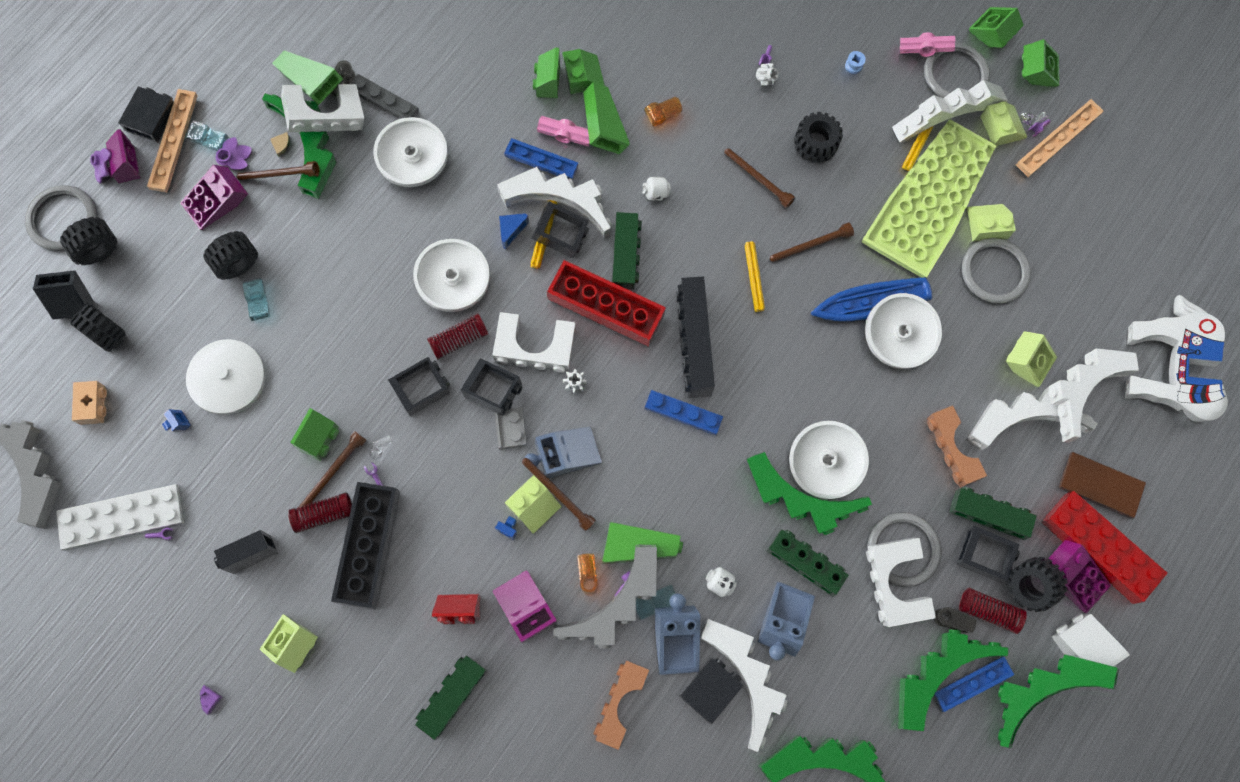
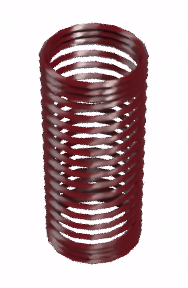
M475 314L473 318L470 317V319L467 318V321L464 320V323L461 321V324L458 323V326L455 324L452 326V329L449 327L445 331L443 330L442 333L439 332V334L436 333V336L433 335V337L427 338L438 360L443 357L442 351L445 356L447 355L446 352L450 354L449 350L453 353L450 345L454 351H456L454 345L459 350L457 343L462 348L458 338L463 347H465L463 340L468 345L464 334L469 344H471L467 333L472 342L474 340L471 333L477 341L472 328L478 339L480 337L477 330L482 338L489 334L480 315Z
M345 492L338 496L335 495V498L332 496V498L318 500V503L315 501L314 504L311 502V505L308 503L304 507L289 509L290 525L294 533L297 534L301 533V531L304 532V530L307 531L308 529L318 527V525L321 526L325 525V523L328 524L329 522L332 523V521L342 520V518H349L352 502L349 494Z
M970 587L963 593L959 604L960 612L968 613V615L971 614L975 618L978 617L982 621H988L992 625L995 624L999 628H1005L1015 634L1021 632L1027 618L1026 610L1005 603L997 598L995 599L987 594L984 595V593Z

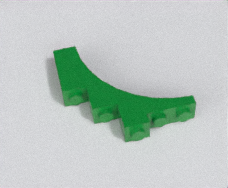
M265 93L262 98L265 106L285 118L281 97ZM305 100L309 108L321 113L318 104L312 100ZM326 131L299 132L304 147V164L316 161L319 165L320 173L318 176L313 177L302 174L297 186L302 194L319 199L337 161L331 151L324 149L329 140Z
M765 452L747 458L763 502H768L771 505L779 502V497H783L791 518L795 517L796 520L806 517L807 512H810L818 533L823 532V535L835 531L834 528L838 527L835 521L836 518L839 521L850 517L849 513L857 511V513L869 510L868 506L872 505L868 496L848 501H830L806 495L793 488L781 478L771 465Z
M949 630V633L942 634L941 657L940 653L928 652V655L921 656L920 680L917 675H907V678L900 679L898 729L924 731L926 714L931 699L940 684L953 671L975 659L1008 656V647H1001V643L988 642V645H981V641L968 640V635L961 634V630Z
M1064 654V657L1060 658L1058 662V670L1061 671L1060 675L1034 668V671L1030 672L1028 676V684H1031L1030 688L1004 681V686L1001 685L999 688L998 697L1001 698L1000 702L1008 704V708H1004L1002 720H1005L1004 728H1000L998 740L1001 741L1000 746L1012 748L1016 733L1024 719L1037 705L1048 697L1079 687H1101L1115 690L1119 668Z
M797 735L758 765L769 782H779L791 774L814 768L842 770L865 782H885L882 778V770L878 765L872 764L878 759L875 754L877 751L871 742H866L865 740L858 741L843 753L844 747L839 740L828 738L811 751L812 745L807 738Z

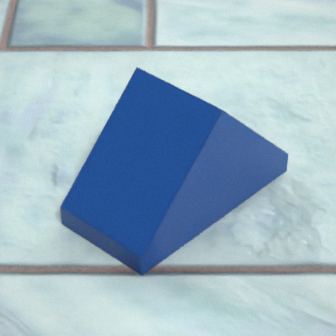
M527 214L499 216L503 248L507 249L529 224Z

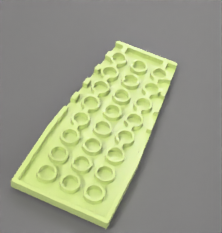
M949 119L891 194L861 242L919 277L927 278L953 236L996 145Z

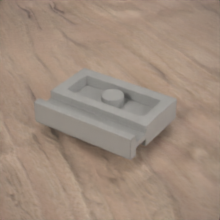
M511 408L509 411H506L504 416L495 412L498 448L527 446L523 408Z

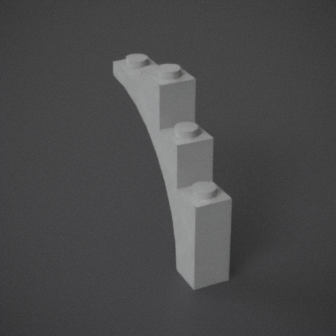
M21 420V423L12 421L11 426L0 423V445L11 456L20 477L22 492L17 522L45 529L61 483L55 481L54 476L45 474L51 456L44 454L43 449L34 447L40 430L33 427L34 423Z
M636 545L634 562L629 577L615 598L599 612L585 619L572 623L554 624L553 637H558L559 640H568L570 637H578L579 640H589L590 637H594V645H598L599 648H610L611 645H615V621H619L620 624H630L631 621H635L636 596L643 600L652 599V596H656V545Z

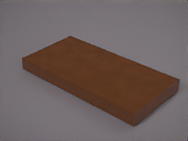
M1071 452L1058 488L1067 492L1075 491L1086 500L1132 519L1135 518L1146 482Z

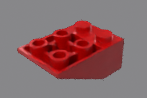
M479 594L438 595L432 611V617L437 619V622L443 623V625H453L455 621H461L463 624H475V620H480L481 596Z

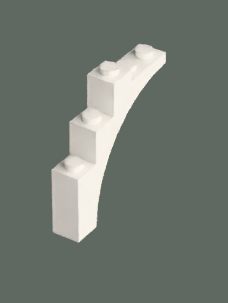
M983 80L968 91L957 88L944 98L933 95L920 104L918 110L892 128L899 142L904 143L918 133L940 122L962 114L984 111L988 105L1003 101L1008 102V99L1001 86Z
M535 167L497 184L498 192L506 207L528 201H556L559 204L575 209L587 217L597 227L603 238L611 234L612 224L609 218L604 217V209L600 203L602 190L598 184L594 183L593 179L575 187L572 179H568L565 173L547 181L543 172L540 173L538 168Z
M1096 348L1085 355L1086 365L1078 364L1067 370L1068 381L1059 380L1049 386L1051 405H1058L1062 442L1070 443L1081 437V417L1084 404L1092 389L1101 380L1112 377H1128L1139 371L1136 353Z
M1049 387L1044 390L1038 401L1030 393H1021L1010 408L1002 400H993L989 403L966 440L984 450L998 434L1014 424L1031 420L1060 422L1058 405H1051ZM1082 413L1081 431L1087 434L1093 431L1098 423L1091 416Z
M707 619L700 640L713 646L726 656L744 681L752 710V731L748 749L758 752L759 748L763 749L766 728L769 729L773 721L771 713L780 715L786 709L788 700H785L786 694L763 686L764 682L768 683L771 671H769V665L747 657L748 654L751 655L755 643L752 641L754 637Z

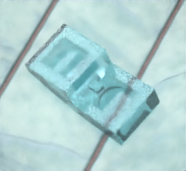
M195 121L192 122L185 134L187 139L215 151L221 149L223 143L229 139L226 133L212 130L208 125Z
M262 278L243 282L244 296L248 304L251 321L270 317Z
M672 585L656 591V596H652V599L636 600V610L640 620L654 615L655 608L671 607L670 598L676 594Z

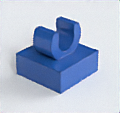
M169 409L164 413L167 420L162 425L166 431L170 428L172 431L186 430L191 426L182 410Z
M509 516L505 524L498 521L495 529L514 540L517 531L513 528L517 521Z

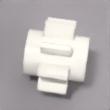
M761 64V68H758L756 78L758 81H761V85H774L773 81L778 79V70L773 68L774 64Z
M576 369L572 373L566 372L568 378L563 379V383L568 385L565 387V390L568 391L570 389L573 391V394L577 390L583 391L582 384H587V380L582 379L584 373L579 374ZM573 379H577V382H576L575 385L572 384Z

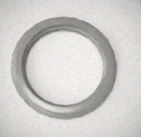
M955 43V51L971 56L978 63L981 70L980 82L983 80L989 82L990 70L983 55L969 45ZM935 52L934 55L927 57L925 61L924 76L930 89L937 96L944 98L951 92L944 90L937 84L933 76V65L936 59L946 52Z
M61 185L48 188L39 193L31 201L25 214L26 231L31 240L45 249L65 250L60 241L47 240L38 233L34 223L36 212L40 205L52 196L69 194L83 202L86 207L87 218H95V204L85 191L77 187Z
M997 238L981 240L967 250L962 261V275L967 287L974 295L984 301L1000 304L1008 303L1018 299L1029 286L1031 279L1029 261L1024 252L1009 241ZM988 247H1000L1011 252L1017 258L1022 269V277L1020 283L1013 291L1007 294L995 295L984 291L975 283L971 274V263L980 250Z
M900 512L885 516L872 528L867 548L870 545L878 544L881 533L891 524L908 522L918 526L926 533L931 543L932 555L928 566L921 573L911 577H902L890 572L888 582L902 587H911L924 583L937 571L941 561V542L936 531L926 520L915 514Z

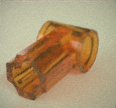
M675 96L659 104L658 102L650 103L644 108V112L651 125L658 126L666 118L682 112L683 108L679 98Z
M581 554L577 556L580 587L584 594L593 595L598 590L594 554ZM588 580L595 583V586L590 590L584 588V583Z

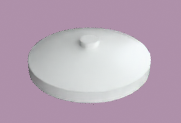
M408 117L390 123L379 133L374 144L373 154L378 170L388 181L398 186L418 187L431 182L442 172L447 162L448 148L444 135L438 127L427 120Z
M444 239L429 245L422 251L416 260L413 277L417 292L428 305L441 311L457 312L472 307L484 296L489 285L490 274L487 260L477 247L460 239Z
M898 293L882 299L872 308L866 320L865 336L870 350L881 362L893 368L909 369L925 363L936 353L942 338V326L937 312L926 300L913 294Z
M231 339L215 341L203 347L191 360L186 374L187 389L194 402L204 410L217 415H231L250 407L262 393L266 380L265 366L258 353L249 345Z
M820 421L807 426L797 435L791 446L789 463L795 481L803 490L815 497L835 499L848 495L862 483L868 470L869 456L863 439L854 429L837 421Z

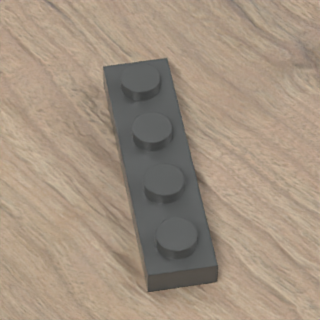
M357 74L351 84L357 85L359 97L399 119L415 117L419 111L417 106L360 74Z

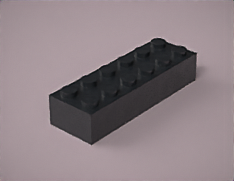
M704 276L681 278L680 284L677 285L676 302H680L677 315L678 320H681L679 336L683 338L681 356H685L684 363H682L683 374H686L684 391L688 392V398L711 397L715 388Z
M357 482L331 602L376 610L400 491L397 488Z

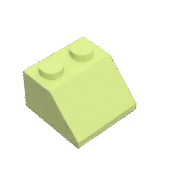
M1003 101L988 105L981 114V119L989 139L996 146L1027 138L1015 106Z
M1003 204L966 208L972 242L990 238L1009 239L1016 231L1013 213Z
M1024 331L1017 340L1014 349L1008 355L1006 362L1012 372L1036 387H1040L1057 356L1044 335Z
M534 475L505 502L506 507L533 534L562 507Z
M283 614L260 650L277 665L295 673L303 664L308 652L314 647L318 636Z

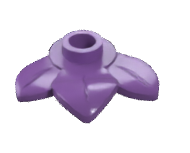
M232 137L223 143L222 148L217 151L215 159L221 166H229L232 170H243L248 167L245 160L250 157L252 148L238 145L236 137Z
M107 148L95 151L90 157V162L95 169V178L100 184L103 177L109 176L106 165L112 153Z

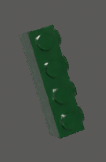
M616 212L612 282L623 288L634 290L635 283L639 282V272L635 271L636 266L640 264V255H636L637 248L640 249L641 237H637V233L641 231L642 220H638L639 213Z
M968 487L955 491L949 513L1021 540L1031 538L1037 517L1029 509L1015 508L1007 501L999 502L993 500L992 496L974 493V490Z
M781 529L766 552L832 597L837 595L849 576L845 572L846 569L839 564L834 565L829 562V558L823 553L813 551L812 546L807 542L798 541L795 538V534L791 531Z
M467 655L464 658L460 657L454 665L456 669L453 674H448L441 683L443 687L439 693L437 691L433 693L428 700L430 705L426 710L423 708L415 718L418 720L415 726L433 740H437L487 672L485 668Z

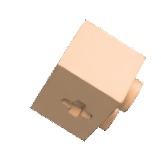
M98 381L73 382L72 421L80 425L104 423V417L106 416L104 400L107 397V390L103 384Z

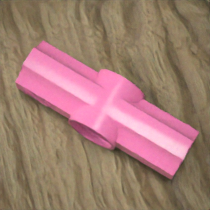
M927 32L920 35V37L900 38V54L920 53L923 57H930L935 52L955 51V36L935 37L933 33Z
M541 116L539 119L537 132L553 136L562 143L574 142L589 147L588 129L576 126L574 122L567 119L558 121Z

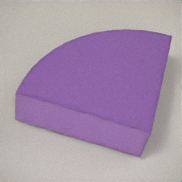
M203 685L200 691V702L202 710L207 715H210L222 696L206 685Z

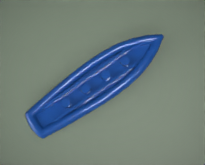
M925 277L861 285L829 297L811 312V315L832 321L865 320L872 308L890 295L907 293L929 301L932 299V288Z

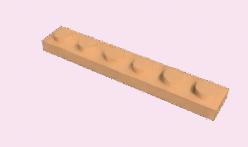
M177 90L147 187L150 190L168 193L198 97L196 92Z
M1090 99L1018 161L1016 166L1029 178L1104 111Z

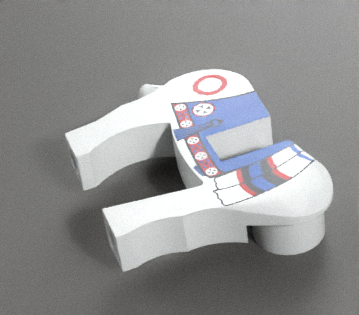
M1178 295L1174 299L1173 313L1178 317H1163L1152 321H1133L1128 327L1127 345L1155 340L1173 346L1169 364L1170 384L1130 376L1125 383V399L1141 398L1154 403L1166 404L1177 411L1182 409L1184 414L1192 421H1212L1222 416L1228 405L1222 380L1189 377V364L1210 367L1219 365L1223 358L1225 330L1217 318L1191 303L1182 295Z

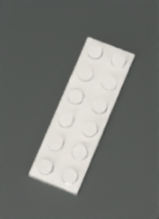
M177 484L56 511L61 550H69L184 524L179 485Z

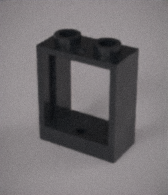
M549 201L544 207L531 239L571 258L581 250L583 244L580 241L582 237H586L589 231L587 227L589 220ZM551 214L580 227L573 245L567 244L544 232Z
M429 357L388 379L409 416L450 393L447 388L450 386L445 376L441 377L438 371L441 369L435 360L431 361ZM430 369L441 389L412 405L400 385L423 371Z
M480 358L460 390L465 398L504 416L506 411L511 409L515 396L519 395L522 391L523 384L519 376ZM487 373L512 384L499 405L475 394Z
M973 526L967 531L956 565L1003 583L1010 580L1009 576L1013 572V563L1017 561L1020 551H1018L1020 544ZM979 537L1009 548L1001 573L971 561Z

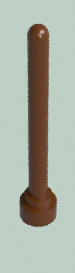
M730 148L725 149V155L780 198L779 201L782 206L787 209L796 198L794 195L783 192Z
M311 161L300 167L238 173L236 177L238 180L305 174L313 177L319 175L320 168L316 161Z
M850 222L842 224L837 231L771 255L770 261L781 260L839 237L847 239L854 236V229Z
M356 431L351 434L348 446L302 501L299 508L313 502L355 448L364 445L367 441Z
M528 458L522 460V464L579 519V526L584 531L594 524L596 519L591 514H584Z

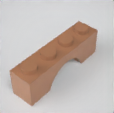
M954 406L932 413L927 418V424L936 436V444L945 455V463L950 466L955 483L959 484L961 488L985 478L987 474L979 458L967 457L956 447L954 434L961 421Z
M626 661L625 665L620 664L616 674L620 678L617 684H612L609 695L612 696L609 704L605 702L601 715H604L602 724L597 723L593 733L597 736L596 741L619 750L626 729L618 719V704L626 693L633 690H642L649 672L648 669Z

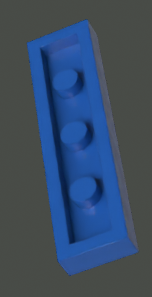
M513 138L510 139L504 152V156L534 168L537 167L556 176L565 173L568 179H573L578 168V162Z
M651 390L644 408L713 435H717L723 419L721 415Z
M1002 656L937 690L934 697L941 711L945 712L1014 676V673L1005 657Z

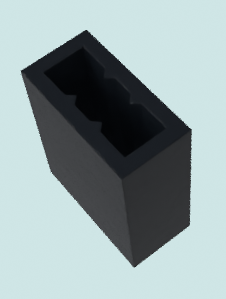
M138 86L118 123L125 132L158 143L165 131L174 103L173 98L165 93H156L151 88L146 87L145 89Z
M76 270L39 274L35 277L33 291L52 320L73 317L85 303L93 306L94 300Z
M259 530L215 550L216 557H214V562L218 569L221 568L223 571L235 574L278 554L272 536Z
M710 658L679 695L680 698L710 724L714 723L744 686L740 683L742 679L733 671L730 674L724 669L726 665L718 658L715 660Z

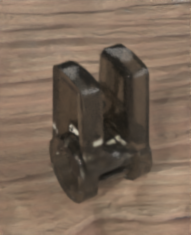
M346 60L337 63L335 70L343 78L338 85L351 84L355 78L351 63ZM338 85L330 93L334 97L337 96Z
M945 607L935 611L936 618H934V622L939 626L952 630H961L962 633H973L976 628V619L955 609ZM944 613L945 616L948 617V620H945V617H943Z

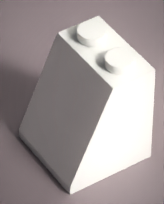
M1080 613L1071 619L1073 621L1068 626L1064 624L1056 629L1057 633L1051 636L1063 654L1109 666H1115L1130 655L1092 614L1083 615Z

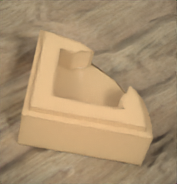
M285 132L270 139L278 157L284 154L290 143L288 133Z

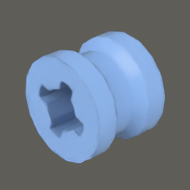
M853 51L849 54L845 64V68L849 73H860L866 60L864 54L859 51Z

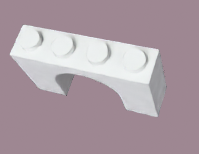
M282 85L281 99L288 132L362 130L364 115L357 85H338L336 97L339 109L331 113H319L309 108L305 103L301 85Z
M500 312L493 349L494 361L502 365L514 363L518 367L534 366L538 370L550 368L560 373L569 371L576 329L575 322L556 320L554 338L550 347L540 353H528L521 349L517 343L520 323L519 315Z
M913 537L868 546L866 555L868 562L872 566L870 576L876 586L874 596L880 606V611H878L880 622L884 626L892 627L936 618L932 598L925 596L909 600H899L892 594L888 584L889 574L897 564L924 558L920 538Z

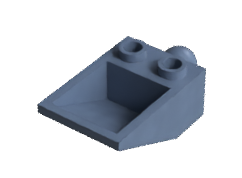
M591 427L557 431L535 437L538 455L530 453L524 457L528 458L536 467L541 463L544 475L548 479L602 463ZM545 447L550 448L548 452H545L543 449ZM555 465L556 468L549 469V466Z
M780 582L776 583L757 641L770 647V657L776 661L782 660L785 654L796 657L803 646L815 598L814 595Z
M680 593L671 596V607L655 608V634L659 675L699 672L700 613L694 605L685 606L686 599Z

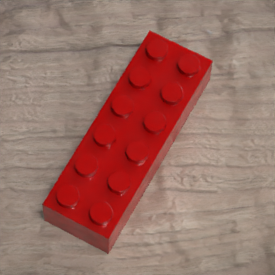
M563 260L547 290L548 300L648 347L666 311V307Z
M1075 491L1065 494L1041 521L1062 542L1068 540L1083 545L1108 582L1132 604L1145 602L1168 574Z

